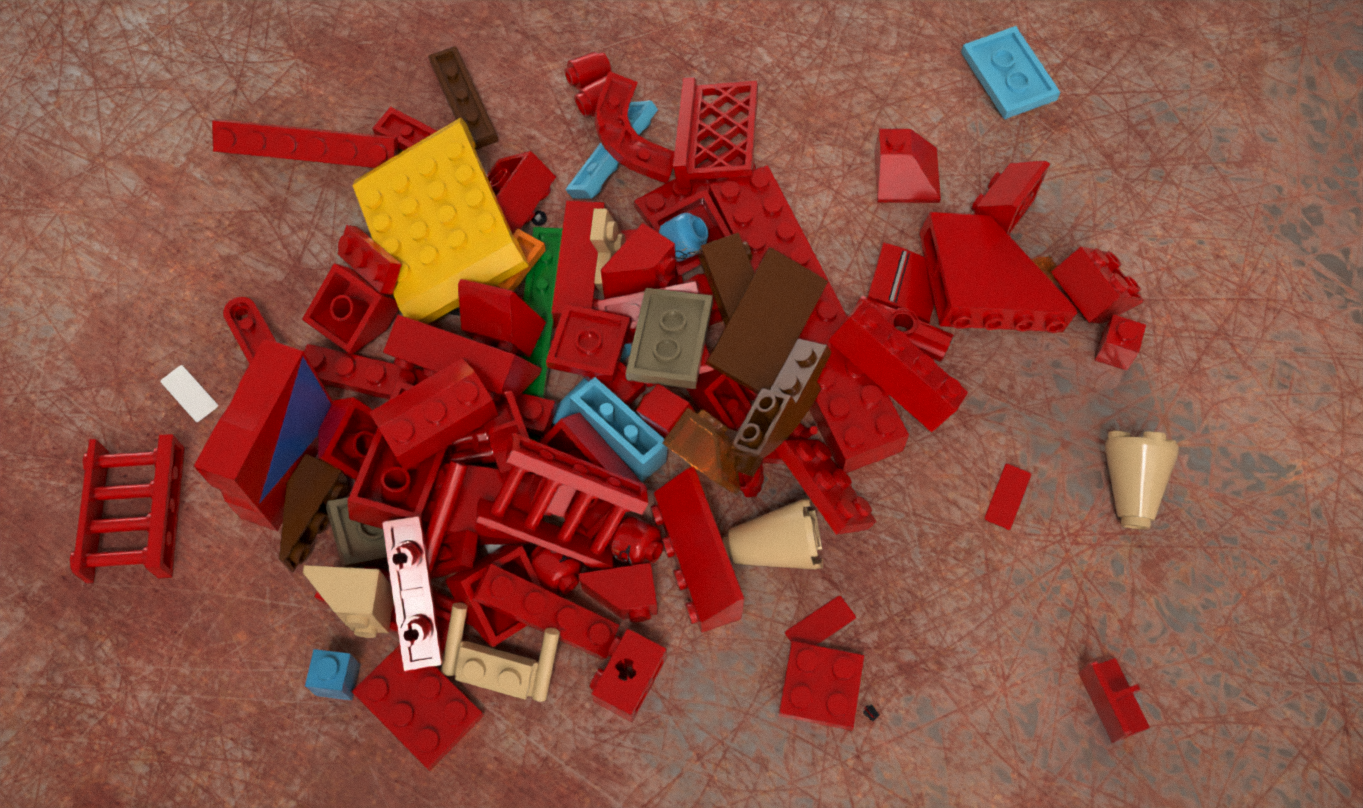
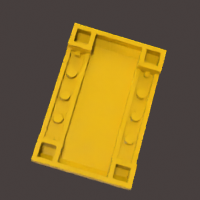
M461 117L355 179L352 185L372 239L402 264L393 291L399 310L404 317L427 325L459 307L458 283L460 279L496 286L529 267L518 240L512 235L475 151L476 144L468 126Z

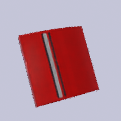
M883 242L868 298L895 310L898 308L910 309L918 316V320L929 324L935 302L925 257L910 250Z

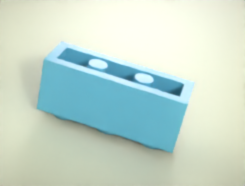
M596 377L570 397V415L580 412L642 483L666 463L668 442Z

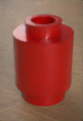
M593 51L569 60L564 73L569 85H574L579 90L607 76L608 72L611 71V65L604 52L597 53Z
M606 76L579 89V93L574 95L576 106L585 118L590 115L594 117L598 97Z

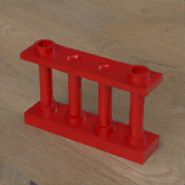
M513 433L507 444L506 462L510 463L512 468L494 502L480 497L477 503L476 522L491 531H502L582 561L590 568H601L603 570L613 568L612 552L610 546L607 545L626 512L633 511L640 515L644 513L649 504L646 485ZM533 472L545 477L546 481L528 515L508 508L525 473ZM566 485L579 490L580 493L560 528L542 521V518L559 486ZM599 498L612 503L613 506L595 539L592 540L576 534L575 531L592 500Z
M173 434L159 435L158 448H154L153 451L110 454L97 439H89L88 450L83 455L85 474L75 551H72L70 555L72 573L85 583H94L96 567L143 564L158 579L172 578L185 447ZM155 466L154 480H151L148 484L106 486L108 468ZM148 497L152 499L151 512L147 516L102 519L104 500ZM145 530L148 532V543L143 550L98 553L100 533Z

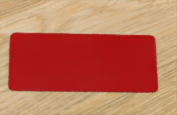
M1005 464L984 517L986 521L1007 530L1011 529L1031 478V473L1013 465Z
M837 596L786 630L785 635L790 642L796 641L818 645L855 620L856 616L841 596Z

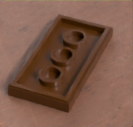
M769 247L705 364L756 394H759L762 388L770 390L828 281Z

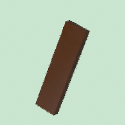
M454 46L428 55L430 64L455 120L461 117L467 124L476 144L475 150L499 142L495 129L457 47Z

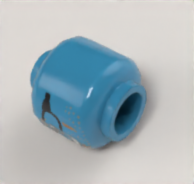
M681 213L666 221L660 227L659 234L675 243V259L677 261H685L697 255L700 246L707 243L708 229L701 218L690 213Z

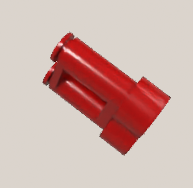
M483 426L448 446L449 456L445 455L447 463H450L451 460L460 461L465 464L482 461L483 465L495 462ZM474 444V449L453 453L455 447Z

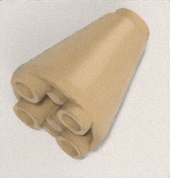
M1149 431L1144 432L1143 437H1130L1128 432H1108V439L1105 440V451L1117 516L1121 518L1120 526L1150 529L1151 521H1154L1179 454L1177 442L1166 439L1165 433Z

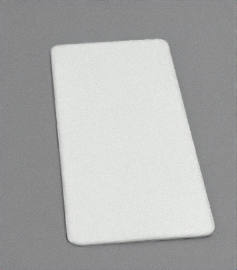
M182 365L161 380L164 387L196 422L202 420L218 407V404Z

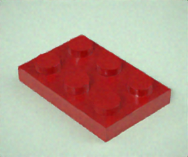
M784 440L775 449L836 535L865 531L877 522L871 514L872 508L863 497L857 495L851 486L850 477L835 465L830 458L832 454L824 443L818 440Z
M400 645L351 691L429 771L484 716L435 666L404 671Z

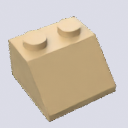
M304 565L303 574L334 613L351 631H354V635L374 638L377 633H389L394 600L392 586L380 570Z

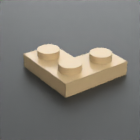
M594 208L590 241L598 251L594 284L601 294L604 295L601 268L626 241L625 235L621 233L617 222L613 220L607 209Z

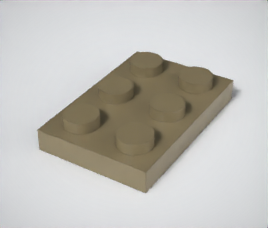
M645 288L626 369V379L628 381L651 384L659 383L660 385L696 389L713 306V296Z

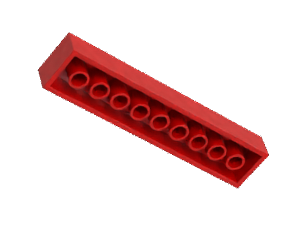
M766 165L754 169L752 176L731 177L709 185V195L731 235L739 233L742 242L746 241L752 253L750 263L754 273L767 249L771 247L828 281L798 339L827 345L832 352L817 380L821 390L809 411L832 454L836 466L849 473L903 452L909 433L889 395L828 342L847 315L769 166Z

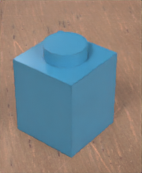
M314 649L305 687L319 697L352 701L354 694L351 691L356 687L360 663L350 653Z

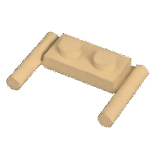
M454 603L441 673L446 676L456 675L455 680L517 698L526 700L528 696H531L535 701H546L560 631L555 628L545 629L539 662L530 658L469 641H462L468 606L464 603Z

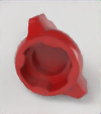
M760 464L754 477L732 470V483L736 489L743 492L746 498L757 497L761 491L764 481L762 464Z

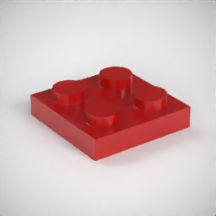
M565 303L546 359L547 368L613 382L630 329V317Z
M792 641L778 716L852 731L865 655Z

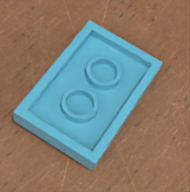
M1016 26L963 45L961 51L963 57L1004 120L1058 100L1061 92Z

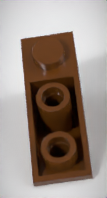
M305 454L286 486L279 560L291 572H294L298 564H302L307 559L311 550L310 545L317 534H321L328 526L327 502L345 498L350 484L341 470L308 454Z

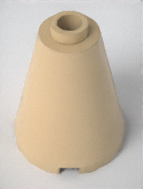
M803 498L730 528L728 536L723 537V544L728 557H732L734 564L822 569L823 559L816 560V557H818L817 550H822L815 510L808 511L807 508L813 503L811 499Z

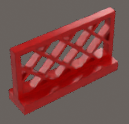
M695 77L683 78L673 161L678 189L691 188L692 180L752 176L758 100L757 80L697 85ZM750 92V95L742 101L735 98L739 93ZM704 96H719L712 103L704 100ZM726 102L733 106L725 113L718 109ZM740 112L748 115L740 123L732 119ZM710 114L717 118L709 125L702 122ZM724 124L732 128L723 135L716 131ZM738 134H742L744 137H746V139L738 145L730 141ZM708 136L715 139L706 148L700 144ZM722 146H725L730 151L720 158L714 154ZM737 156L745 160V165L731 166L728 163ZM706 158L713 162L708 168H697V165Z

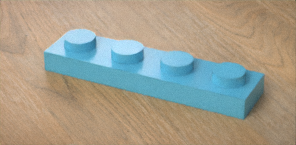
M652 100L631 102L629 105L628 119L631 127L638 135L650 125L651 118L658 110ZM600 143L565 190L572 198L592 199L601 191L602 184L608 176L616 171L619 162Z

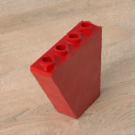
M929 212L919 231L940 327H954L957 329L983 328L987 330L1005 329L1020 332H1064L1077 314L1076 307L992 216Z

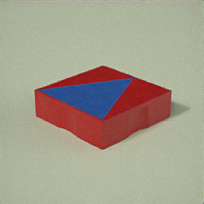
M266 338L262 340L240 380L229 406L218 420L193 466L212 487L220 490L224 501L240 519L277 532L283 522L287 482L305 454L316 458L318 454V430L333 403L304 351Z

